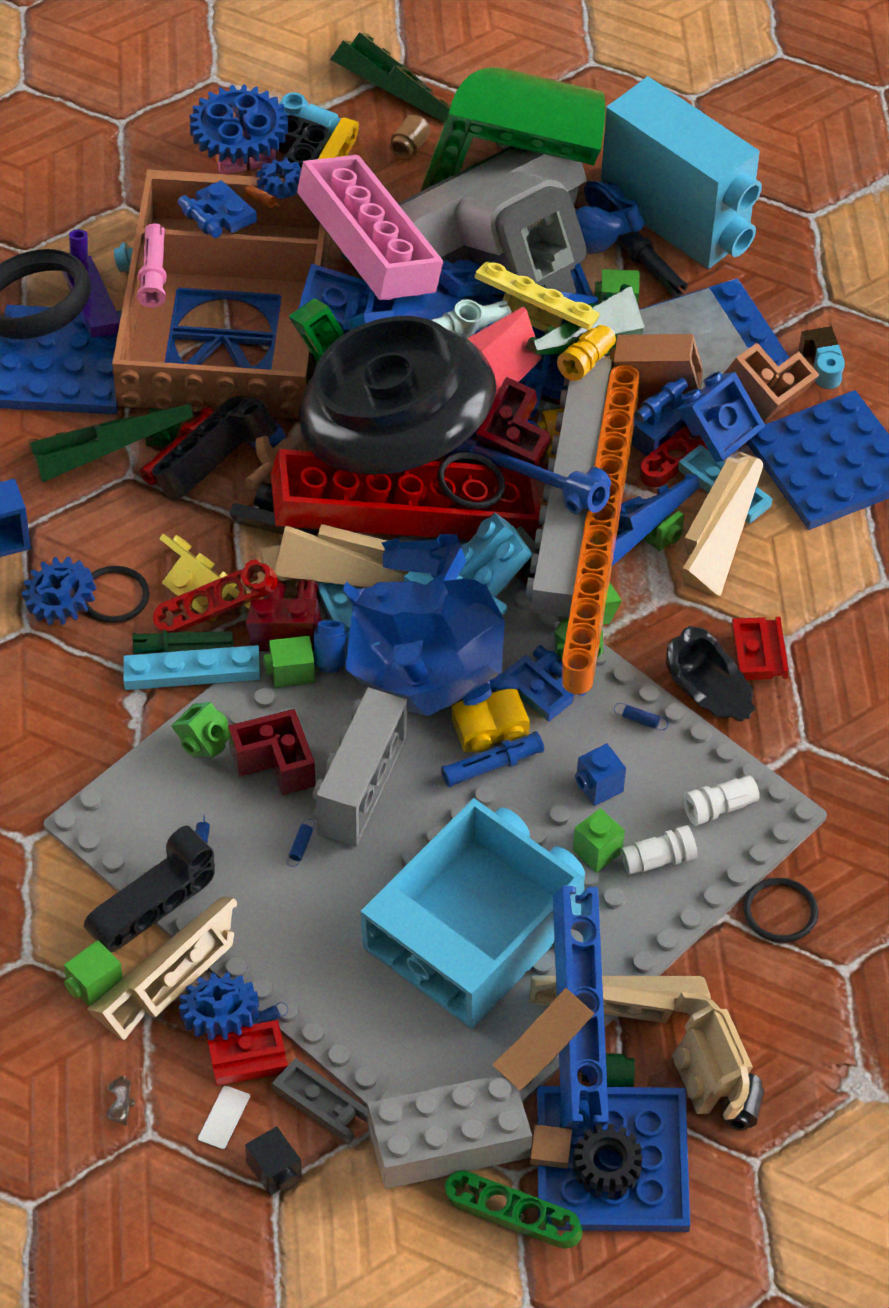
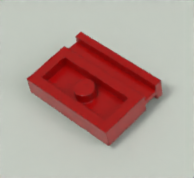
M766 617L733 618L731 629L736 664L745 679L764 680L773 679V676H782V679H787L789 668L781 617H775V620H766Z
M278 1020L253 1024L252 1027L242 1026L241 1035H237L232 1031L228 1033V1039L223 1040L221 1034L216 1035L212 1041L208 1040V1034L206 1033L216 1086L279 1075L286 1069L288 1062Z

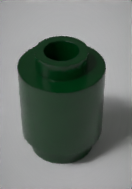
M606 1053L607 1087H634V1058L625 1057V1054ZM582 1073V1082H589L587 1076Z

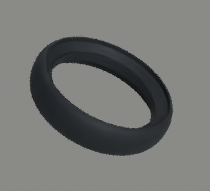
M38 249L18 254L0 263V292L14 281L38 272L64 271L74 278V287L71 293L53 307L24 317L0 316V336L9 339L41 337L55 332L73 321L86 306L91 292L89 274L82 262L65 251Z

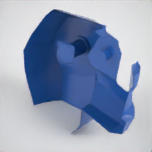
M440 534L436 540L400 542L399 539L381 542L385 548L383 567L430 573L434 579L428 584L424 585L415 581L378 582L368 588L356 589L346 581L343 588L353 605L345 669L366 688L369 687L407 699L408 712L425 716L453 705L502 673L505 620L487 585L473 579H457L466 563V559L457 535ZM380 642V644L372 646L374 643Z

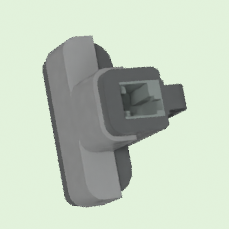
M509 146L398 203L442 260L456 263L458 260L468 259L471 262H478L480 266L485 262L498 263L504 266L507 271L518 276L529 277L535 284L546 289L576 294L570 271L575 269L576 264L584 261L587 252L574 209L578 186L587 182L581 162Z

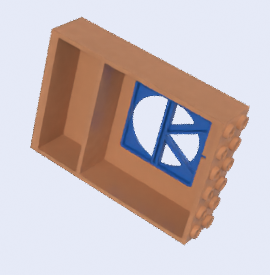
M147 169L112 364L117 406L170 409L190 403L192 412H199L204 407L215 411L226 400L235 396H245L261 399L272 417L300 419V405L306 387L313 376L315 359L290 320L289 315L298 310L311 263L327 268L331 236L299 194L289 198H276V203L280 207L274 205L272 208H269L244 195V189L248 185L258 188L257 180L260 178L256 176ZM280 178V180L282 179V182L285 183V178ZM222 180L256 211L257 222L233 233H230L223 227L222 234L214 238L210 234L202 232L194 219L190 220L182 213V208L178 205V199L186 195L190 199L196 200L197 191ZM156 223L160 224V228L164 227L165 229L162 267L167 274L166 283L163 285L166 298L162 305L150 308L138 302L137 292L141 287L138 273L144 265L145 228L149 224ZM230 299L247 303L259 310L267 319L271 332L178 325L185 315L197 306L209 301ZM177 339L207 341L187 362L181 359L175 346V340ZM223 342L237 367L201 364ZM238 343L268 345L270 348L265 357L256 366H251Z

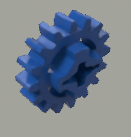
M54 557L52 565L49 566L44 561L41 562L42 570L39 572L31 570L30 573L33 580L24 581L27 590L22 592V596L29 613L34 614L39 622L45 618L48 625H52L55 619H59L61 625H65L66 618L69 616L77 620V612L79 610L87 612L89 609L86 602H93L95 600L92 591L96 590V585L89 568H85L80 560L73 564L70 557H66L63 563H60L58 558Z
M226 972L223 978H217L215 973H211L210 980L208 981L199 977L197 978L198 986L188 985L186 987L187 994L180 996L181 1005L179 1009L181 1021H184L185 1029H194L196 1037L207 1033L208 1040L211 1041L218 1034H221L223 1040L228 1039V1033L232 1031L237 1035H241V1026L252 1027V1018H256L259 1015L257 991H254L253 983L248 982L244 984V978L241 975L233 980L231 979L230 972Z

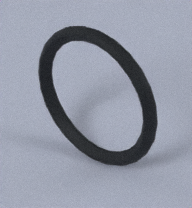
M468 452L456 453L444 459L438 468L437 479L441 490L449 499L461 506L474 509L487 508L497 503L504 494L505 479L502 472L491 460L484 456ZM459 459H472L485 464L497 477V493L491 499L483 502H470L461 499L452 493L445 483L444 472L447 466Z
M116 565L97 569L91 573L94 579L111 572L125 573L134 577L140 583L143 595L139 605L134 610L121 616L99 614L86 602L89 609L86 613L89 616L102 622L118 623L134 618L145 608L150 593L149 586L140 573L131 568Z
M778 877L763 880L751 888L744 900L743 911L749 926L756 934L773 942H793L803 938L814 928L818 919V906L813 894L804 885L788 878ZM771 885L793 887L800 891L810 904L811 917L809 922L802 930L791 935L769 933L762 929L752 917L751 903L754 896L763 888Z

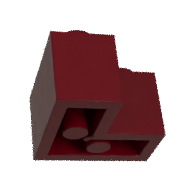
M506 377L494 398L491 410L476 432L478 442L482 446L539 467L551 445V438L549 432L527 422L537 403L536 391Z
M295 709L228 726L229 750L239 777L273 768L282 795L315 787V761Z

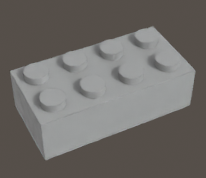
M369 687L362 700H356L351 714L350 726L345 725L339 737L340 747L337 753L332 752L326 764L327 774L324 780L319 779L313 791V799L317 800L313 819L317 820V834L357 847L406 742L407 699Z
M502 1074L367 1103V1124L385 1189L449 1176L457 1171H471L531 1158L532 1133L519 1090Z

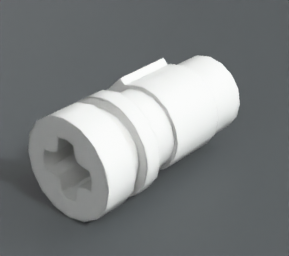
M750 775L717 784L712 788L704 786L699 790L695 789L683 795L685 812L690 822L695 826L706 823L708 820H715L719 817V814H726L759 801L757 784Z
M688 825L675 828L674 833L672 830L665 831L664 836L635 842L633 845L623 847L620 850L628 875L662 867L664 864L671 862L674 865L680 864L681 859L686 862L698 857L695 839Z

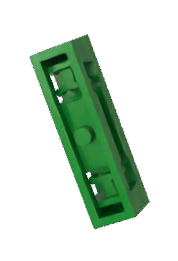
M313 298L289 315L290 320L317 364L324 352L344 335L329 307L316 298Z

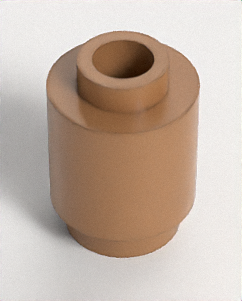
M408 115L391 137V151L401 159H408L416 155L431 133L427 121L420 116Z

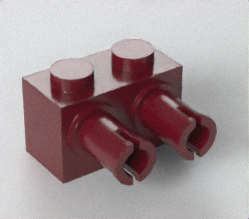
M305 579L301 580L297 585L296 599H283L286 586L282 581L278 580L277 587L273 592L264 596L263 599H251L246 621L251 646L259 645V651H269V640L310 636L313 651L314 631L317 629L318 622L322 621L318 599H316L319 590L318 584L308 579L307 589L304 590Z

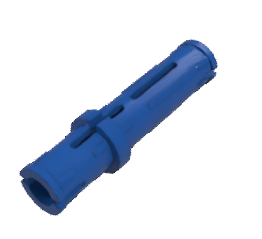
M537 731L513 741L506 739L500 742V746L447 766H442V777L447 787L450 788L455 784L506 765L513 767L517 765L519 760L537 753H543L544 744Z

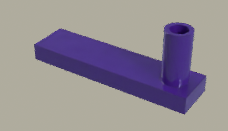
M81 229L72 230L69 233V252L85 266L91 282L90 297L80 313L91 338L118 334L120 318L92 257L88 256V234ZM62 271L71 292L74 287V278L69 273Z

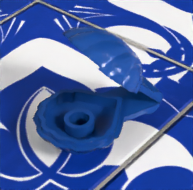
M595 180L586 182L584 193L590 207L583 206L575 210L584 238L587 254L604 252L612 246L618 235L632 231L637 232L642 229L644 220L636 201L626 200L625 194L616 184H606Z

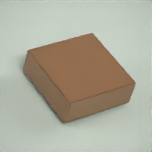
M535 1125L530 1164L568 1169L572 1129Z

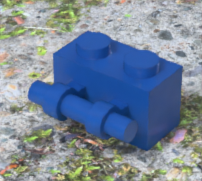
M678 378L675 382H668L661 388L660 393L657 392L642 402L641 408L635 412L631 445L646 456L686 425L677 408L684 404L682 400L684 395L681 392L688 387L687 382L683 378Z

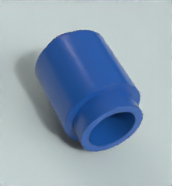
M335 620L320 621L317 624V629L314 631V665L320 667L319 670L322 672L334 673L340 671V667L346 666L348 632L345 630L343 622Z

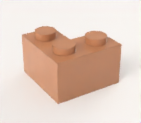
M758 343L736 357L723 373L735 372L763 422H766L804 394L819 376L818 372L800 352H797L777 366Z

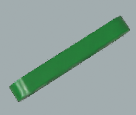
M457 1171L446 1180V1195L450 1203L457 1209L558 1248H572L582 1238L583 1231L580 1220L575 1213L568 1209L468 1171ZM465 1184H468L470 1191L479 1195L478 1204L473 1194L463 1192L461 1196H458L456 1187L463 1188ZM494 1195H502L507 1199L506 1205L499 1211H491L486 1207L487 1201ZM528 1208H536L541 1212L540 1218L533 1224H524L520 1220L522 1212ZM549 1215H551L552 1223L559 1227H564L567 1222L570 1223L572 1232L565 1231L560 1236L557 1228L548 1224Z

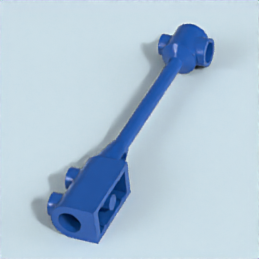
M471 436L460 446L444 455L448 457L456 453H475L491 460L495 465L562 490L565 507L573 514H579L583 509L594 513L599 512L605 507L609 499L611 480L598 467H591L586 473L574 471L568 477L482 446L481 443Z

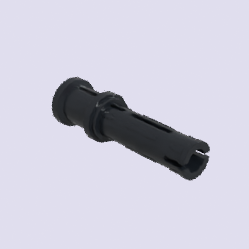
M638 231L618 235L614 243L618 246H623L629 253V258L633 262L641 263L673 298L680 297L683 294L679 287L684 291L687 290L688 284L654 251L653 242L649 238H644Z

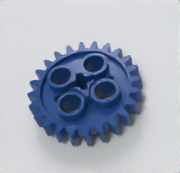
M243 84L240 90H236L234 85L230 86V91H225L222 87H219V94L217 95L209 91L208 100L199 98V106H193V114H190V135L193 136V143L199 144L200 152L208 150L209 158L218 154L219 162H223L227 157L231 158V164H235L237 158H241L243 163L247 164L249 157L258 162L259 154L262 153L269 157L270 149L278 151L279 142L284 143L285 134H288L287 113L284 112V104H278L277 96L269 99V91L259 94L257 86L251 91H247L245 84Z

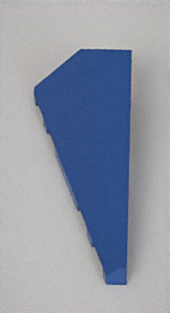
M686 475L683 481L670 489L666 485L657 488V495L648 499H642L640 496H637L622 503L612 566L700 488L697 475Z

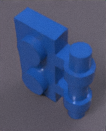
M222 180L197 191L196 200L190 199L186 195L178 199V205L182 208V213L190 220L194 219L202 232L210 234L214 238L222 234L223 227L230 233H233L257 222L256 211Z
M467 259L450 263L447 260H443L438 282L448 289L450 295L463 299L466 296L489 297L490 295L504 294V291L474 277L476 271L481 267L478 262H471Z
M539 645L533 652V656L538 659L536 662L525 654L501 674H507L517 679L519 683L517 691L520 698L549 722L573 703V694L566 691L562 685L561 658L554 651H548L542 645ZM553 672L559 679L556 681L548 673Z

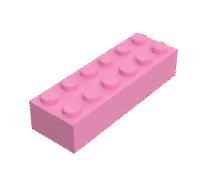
M359 155L303 161L297 193L379 300L436 293L443 260Z

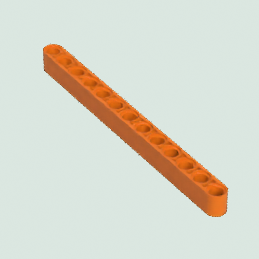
M629 365L616 366L611 370L594 467L602 469L611 480V486L609 487L610 495L607 504L601 511L594 513L587 510L562 657V685L566 691L572 694L588 692L594 682L635 423V412L638 404L639 372L636 368Z

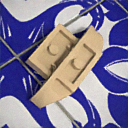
M681 992L674 1004L676 1009L687 1012L691 1017L684 1026L687 1033L672 1054L675 1067L681 1075L687 1095L691 1099L697 1114H709L719 1098L727 1096L730 1104L723 1113V1117L725 1120L734 1119L742 1111L749 1094L750 1082L748 1074L753 1068L727 1009H720L713 1000L707 997Z

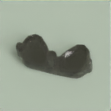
M121 1075L112 1081L108 1087V1090L116 1095L117 1099L107 1111V1118L114 1123L127 1126L129 1106L133 1107L135 1101L129 1097L130 1080Z

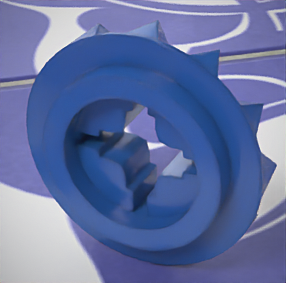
M287 157L282 162L273 159L271 164L263 163L261 170L257 171L256 177L260 178L257 180L258 188L278 199L292 197L298 194L297 184H299L302 169L298 162L290 163ZM282 174V176L285 177V183H283L282 179L280 180V178L276 175Z

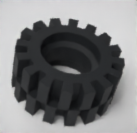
M599 1124L595 1126L593 1133L588 1129L584 1132V1138H579L575 1148L573 1169L574 1173H577L576 1180L579 1184L584 1182V1190L588 1193L593 1188L596 1190L595 1196L601 1198L602 1192H608L609 1199L615 1198L616 1191H619L620 1196L627 1193V1187L633 1189L636 1185V1179H639L641 1173L642 1148L640 1143L636 1144V1136L633 1133L626 1136V1128L621 1126L619 1132L614 1131V1124H608L607 1130H603L602 1125ZM611 1150L620 1155L623 1163L618 1170L605 1172L595 1166L593 1158L599 1151Z

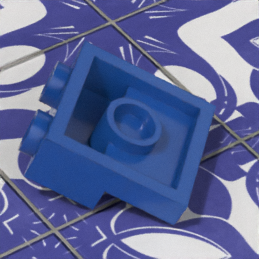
M718 371L709 375L703 380L706 386L701 390L697 388L686 393L682 397L684 404L677 408L692 436L700 435L715 462L724 461L765 427L763 420L735 372L721 374Z

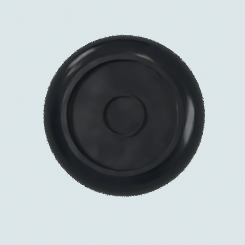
M393 316L374 320L358 326L341 336L321 356L302 397L299 413L301 433L308 449L318 459L342 471L377 475L413 469L448 454L465 442L480 427L494 402L496 393L495 375L487 358L474 343L432 320L416 316Z

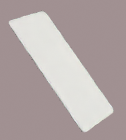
M223 1086L198 1140L225 1149L245 1109L250 1094L229 1086Z

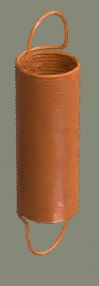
M252 185L245 187V196L269 208L276 205V198Z

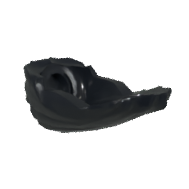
M688 626L684 628L680 636L671 639L667 643L666 665L674 682L701 708L710 711L717 718L728 719L732 717L738 722L750 719L751 713L755 711V707L752 704L753 687L746 681L743 673L737 668L734 660L722 649L717 639L703 628Z

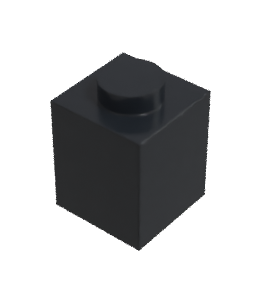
M277 1126L245 1144L246 1163L270 1196L279 1190H289L302 1178L301 1159Z

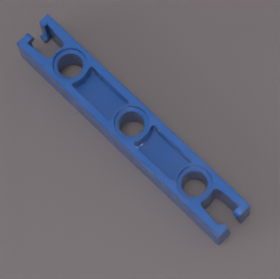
M563 885L553 895L556 995L558 997L567 988L595 1014L559 1052L562 1128L572 1130L578 1128V1124L583 1121V1114H579V1100H587L590 1113V1122L587 1124V1129L594 1130L596 1125L601 1124L603 1127L609 1122L598 887H588L581 895H576L575 903L581 904V915H573L570 895L576 894V887ZM571 929L581 933L583 942L573 938ZM577 1072L587 1076L590 1083L589 1087L580 1084Z

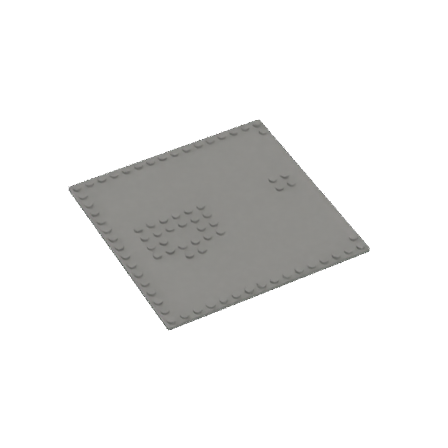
M398 535L394 539H399L400 542L436 540L437 538ZM459 539L460 545L468 543L467 540ZM515 576L496 596V599L507 605V611L502 615L505 620L502 673L525 654L536 662L538 659L533 656V652L539 645H542L548 651L556 653L554 632L560 622L569 618L531 613L532 599L526 598L527 585ZM353 586L356 589H364V587ZM318 599L322 621L329 620L320 599ZM603 643V653L597 659L592 688L584 696L573 694V703L548 722L521 699L530 721L529 734L535 731L539 733L544 744V752L519 760L517 765L513 767L506 765L455 784L450 788L447 787L442 777L441 767L479 753L463 751L452 722L451 706L429 716L407 711L406 742L357 847L317 834V820L313 819L314 809L317 804V800L313 799L315 787L282 795L273 768L239 777L229 750V740L225 743L227 745L225 750L213 758L209 756L194 758L183 749L181 739L171 727L192 704L211 702L216 710H219L227 718L228 726L295 709L315 761L316 783L319 779L324 780L327 774L326 764L332 752L337 753L340 747L339 737L345 725L350 726L353 706L357 699L362 700L367 688L345 669L346 666L340 667L338 672L327 673L320 671V667L314 665L315 683L274 688L272 674L266 675L264 667V655L270 654L269 651H259L261 680L224 682L211 685L46 818L44 828L114 890L119 892L167 858L166 843L177 829L187 825L195 831L196 824L204 822L203 816L205 815L206 823L210 824L208 845L214 851L215 875L204 889L160 919L155 925L172 938L219 898H234L237 901V906L232 908L230 928L234 932L233 946L207 970L215 973L217 978H223L226 972H230L231 979L233 980L241 975L244 978V984L252 982L254 991H257L258 1013L275 1005L280 1011L279 1014L283 1016L277 1019L281 1033L367 1107V1103L501 1074L492 1064L525 1033L548 1007L546 1005L529 1003L530 983L532 976H556L554 943L534 966L525 972V975L501 1000L497 1001V1004L473 1029L469 1028L393 971L392 967H388L363 948L360 911L473 798L494 813L500 807L513 811L528 827L530 832L529 838L547 851L556 846L562 847L573 854L581 863L585 871L584 891L588 887H598L602 976H660L744 898L753 886L761 882L826 821L827 813L823 808ZM553 672L548 673L556 681L559 679ZM627 704L660 716L659 724H657L658 729L632 721L618 714H623ZM608 743L626 767L624 792L594 806L586 794L578 787L575 780L578 757ZM495 744L491 746L489 749L500 746V744ZM748 775L753 777L759 790L758 802L726 814H719L717 819L708 820V822L697 826L690 822L684 809V793L695 789L699 790L704 786L712 788L717 784L735 778L739 779ZM600 808L625 830L623 847L652 837L664 836L665 831L672 830L674 833L675 828L688 825L695 839L698 857L686 862L681 859L680 864L674 865L671 862L664 864L662 867L628 875L620 855L596 873L573 851L575 826ZM303 822V824L311 826L313 832L303 858L299 863V861L290 859L289 853ZM571 929L573 938L583 942L581 933ZM604 1014V1027L616 1016ZM559 1053L521 1091L519 1090L522 1103L537 1091V1086L545 1084L559 1070Z

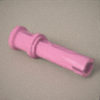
M156 223L149 224L145 228L144 265L138 273V280L141 283V287L137 292L138 302L150 308L162 305L166 298L163 285L166 283L167 274L162 267L165 229L164 227L160 228V224Z

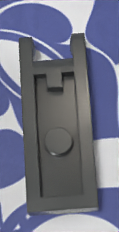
M296 1058L272 1083V1091L346 1143H350L355 1138L353 1132L345 1127L356 1115L364 1122H367V1108Z

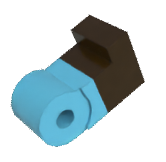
M832 326L801 331L798 350L804 358H811L814 368L819 374L815 382L825 389L838 387L842 381L845 362Z

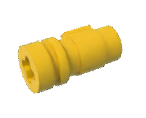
M598 325L596 328L587 330L579 337L580 340L577 343L570 345L568 349L560 354L557 359V365L565 378L571 381L581 380L594 368L595 363L608 353L616 342L615 334L609 327Z

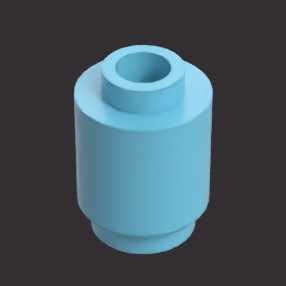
M314 104L308 105L307 108L303 107L298 117L325 126L329 130V139L341 120L337 113Z

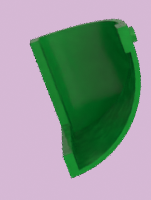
M501 67L484 68L470 74L461 83L454 95L424 176L421 191L460 172L473 137L594 166L601 151L605 123L604 93Z

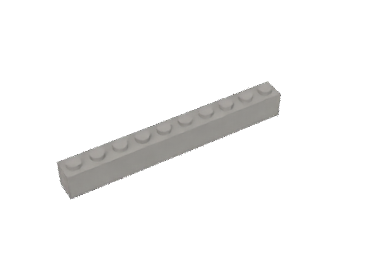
M601 358L595 363L594 368L581 380L571 381L564 377L563 386H567L568 390L562 389L559 408L564 409V412H558L555 431H559L560 435L553 436L551 454H555L556 458L549 459V471L568 477L574 471L586 473L591 467L595 466L612 359ZM545 484L543 501H548V505H541L539 525H544V528L537 529L534 548L540 550L539 554L533 553L530 573L535 574V578H528L526 598L532 599L531 613L569 617L587 510L583 509L579 514L571 513L564 505L562 490Z

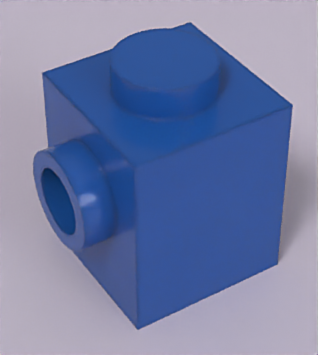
M608 743L578 757L575 780L578 787L586 794L592 804L596 806L624 792L626 767Z

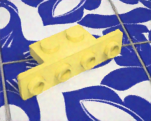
M485 262L476 271L474 276L476 279L506 292L503 300L507 302L511 313L524 307L527 310L531 326L544 332L550 326L558 328L563 325V319L590 330L600 313L592 310V307L588 304L572 301L555 289H546L535 284L529 277L518 276L507 271L504 266L498 263Z
M162 534L159 538L181 556L162 581V584L176 595H182L229 575L224 571L219 575L212 570L215 563L203 554L199 553L195 556L189 552L192 545L180 536L175 535L172 539ZM231 583L224 587L222 591L224 600L230 601L232 597L237 598L239 590L236 588L237 584ZM203 596L197 597L192 602V607L200 614L205 612L208 608L207 598ZM251 602L245 604L244 606H246L249 609ZM218 616L209 620L214 622Z

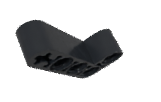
M289 114L287 115L288 134H285L284 143L279 142L278 151L285 154L282 161L287 157L290 163L298 162L302 169L303 161L319 158L329 140V130L321 124ZM277 174V175H276V176H278L279 178H285V177L282 176V174Z
M245 396L232 397L222 403L154 466L152 473L168 499H179L190 492L244 440L256 442V438L268 436L269 438L276 432L277 425L261 399Z
M190 826L180 827L169 837L166 843V859L99 905L86 917L84 921L86 931L96 941L99 940L110 952H115L204 889L215 875L214 851Z

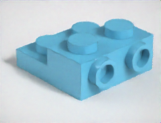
M494 512L490 518L481 522L473 538L468 543L461 545L466 563L460 572V576L477 580L481 584L487 585L491 595L496 598L533 554L514 526Z

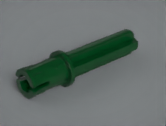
M163 630V633H133V655L234 646L233 633L230 631L167 633L166 630Z

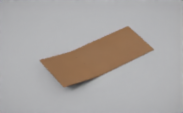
M565 988L525 1033L492 1065L521 1091L556 1057L595 1013Z

